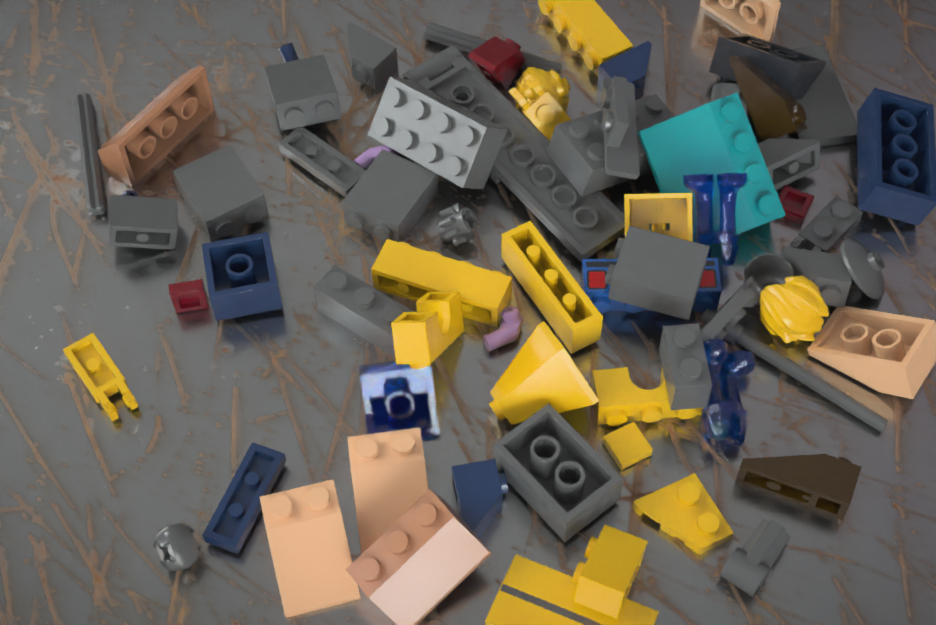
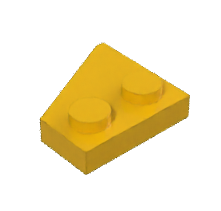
M695 473L633 501L632 508L635 513L640 516L644 513L659 523L661 530L672 537L681 539L685 546L699 555L733 538L734 533Z

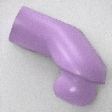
M386 145L369 148L354 159L353 162L367 170L382 149L399 157L400 154Z
M509 306L504 308L501 312L503 319L500 328L483 335V341L488 351L512 343L519 337L523 325V317L519 315L520 312L517 307Z

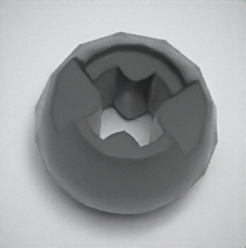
M182 523L169 524L157 532L153 541V548H157L162 560L159 563L165 569L171 571L185 570L197 561L201 552V546H197L192 534L195 531L190 526Z

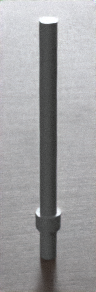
M706 309L701 317V321L706 323L715 313L710 309ZM727 323L723 328L727 332L724 337L725 340L733 345L737 342L876 430L882 432L889 420L744 331L745 327L739 323H736L734 326Z

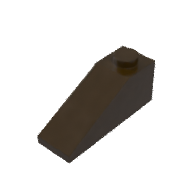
M733 55L728 58L761 142L769 138L786 139L807 129L805 124L806 113L801 104L797 103L796 99L746 56Z
M827 454L745 458L741 462L735 482L843 520L851 503L861 466L851 463V461L844 457H833Z

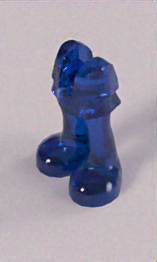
M747 173L717 174L720 200V230H713L714 174L683 175L684 187L694 192L696 199L697 231L696 235H694L696 243L710 246L707 258H711L712 255L711 244L722 243L723 266H733L739 251V246L737 245L739 234L736 232V200L738 191L747 184Z
M723 340L703 341L712 388L708 405L701 410L705 417L703 421L708 437L717 441L724 439L726 444L740 447L743 445L748 423L746 417L748 412L742 406L739 381L753 372L755 357L754 354L748 351L729 353L728 343Z

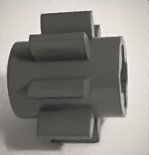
M457 203L439 212L442 219L437 222V230L444 241H453L454 246H458L475 238L472 231L476 230L478 223L471 209L467 207L461 208L460 203Z

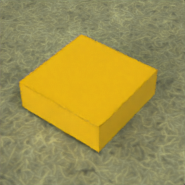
M635 422L603 436L602 443L620 470L652 455V447Z

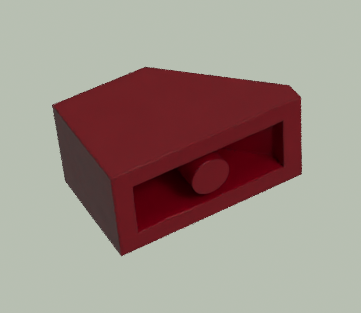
M496 36L472 50L468 55L476 69L486 79L507 90L526 61L520 51L521 46L509 38L503 41Z

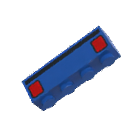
M707 258L706 267L692 309L697 312H705L706 309H718L722 292L718 258ZM582 259L581 288L600 313L607 311H627L630 313L653 311L609 299L610 285L605 284V278L609 265H616L618 259Z

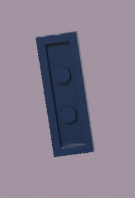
M253 442L251 443L202 534L205 542L237 554L239 553L262 509L260 497L269 495L287 461L285 453Z

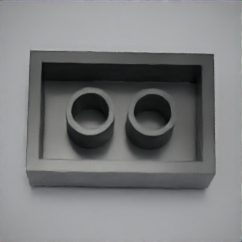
M549 403L493 444V459L496 461L498 471L505 472L507 481L564 542L616 503L621 497L623 478Z

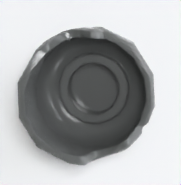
M773 253L757 255L744 267V282L752 276L762 288L769 285L785 284L784 279L786 277L795 276L792 264L782 255Z

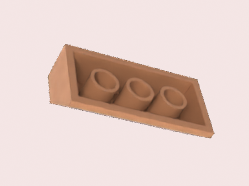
M199 65L179 76L152 102H149L138 115L127 122L116 135L103 144L98 153L104 170L133 188L215 111L205 67Z

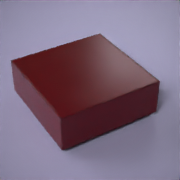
M785 185L779 195L786 216L781 218L802 226L815 196Z
M203 279L168 284L169 295L176 313L209 308Z

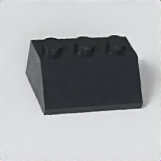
M749 34L719 36L709 72L719 75L718 80L724 83H736L737 80L728 58L733 55L746 56L794 99L798 100L803 99L824 69L826 61Z

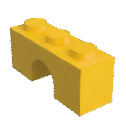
M460 291L427 292L416 301L417 312H403L391 322L396 364H409L410 368L414 369L428 367L464 331Z
M628 367L592 371L591 389L599 399L594 404L597 425L619 426L633 421L652 423L664 418L678 417L680 419H690L696 415H702L703 408L671 410L663 368L660 386L652 390L641 389L634 385L630 379Z

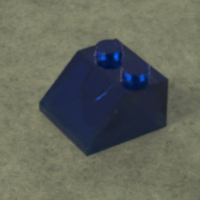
M396 361L359 366L368 434L420 427L421 437L440 435L431 365L425 368L414 369L410 368L409 364H396Z

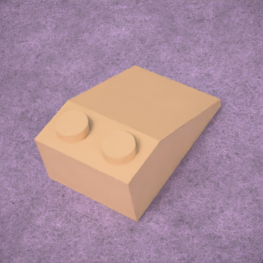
M701 0L700 6L742 34H749L773 42L781 7L779 0Z
M849 306L844 308L836 307L808 348V354L880 393L913 399L936 362L935 320Z
M420 427L347 437L361 554L429 490Z
M334 480L261 496L260 502L285 617L361 599L357 583L345 570L352 564V558Z

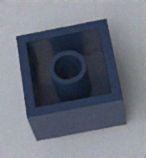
M268 232L201 244L209 299L216 321L283 308Z

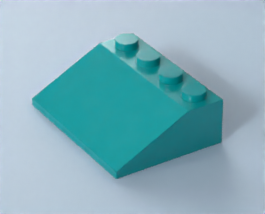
M738 92L704 104L637 133L660 193H693V242L709 246L786 216Z

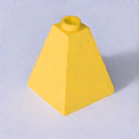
M545 321L538 324L490 391L494 400L489 403V406L500 421L507 418L512 425L524 422L548 403L558 413L594 405L599 399L563 345Z

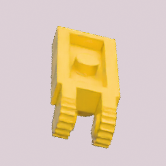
M528 74L523 79L526 85L538 96L531 104L525 100L524 95L518 89L513 87L508 92L522 107L524 115L550 141L555 126L570 121L571 118L548 91H544L537 81Z
M94 333L62 349L96 403L100 402L112 422L118 419L119 416L116 407L110 402L108 397L118 391L127 407L131 410L139 407L136 399L127 387L126 379Z

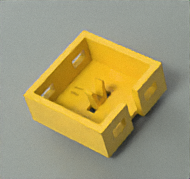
M693 193L624 194L625 237L629 226L693 242ZM666 223H669V230H666Z

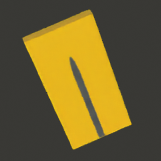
M515 554L485 619V625H655L659 611L626 598L618 618H613L573 602L577 585L571 583L572 576Z

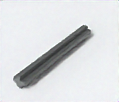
M431 22L427 23L423 31L426 40L448 47L453 45L460 51L467 53L488 41ZM521 51L526 59L520 68L521 70L525 71L527 67H535L548 72L554 70L559 75L561 74V63Z
M88 93L77 94L74 101L86 205L91 216L103 215L106 211L93 101Z

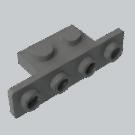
M614 76L613 79L604 78L600 106L603 108L601 130L604 131L605 173L607 175L636 180L640 172L635 87L633 83L627 82V78Z

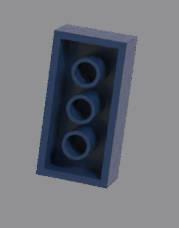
M874 88L857 111L858 209L918 226L936 206V150L933 104Z

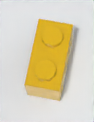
M604 525L599 537L592 536L589 540L584 554V558L588 559L586 564L579 561L571 581L572 584L577 585L573 602L617 619L640 569L648 541Z

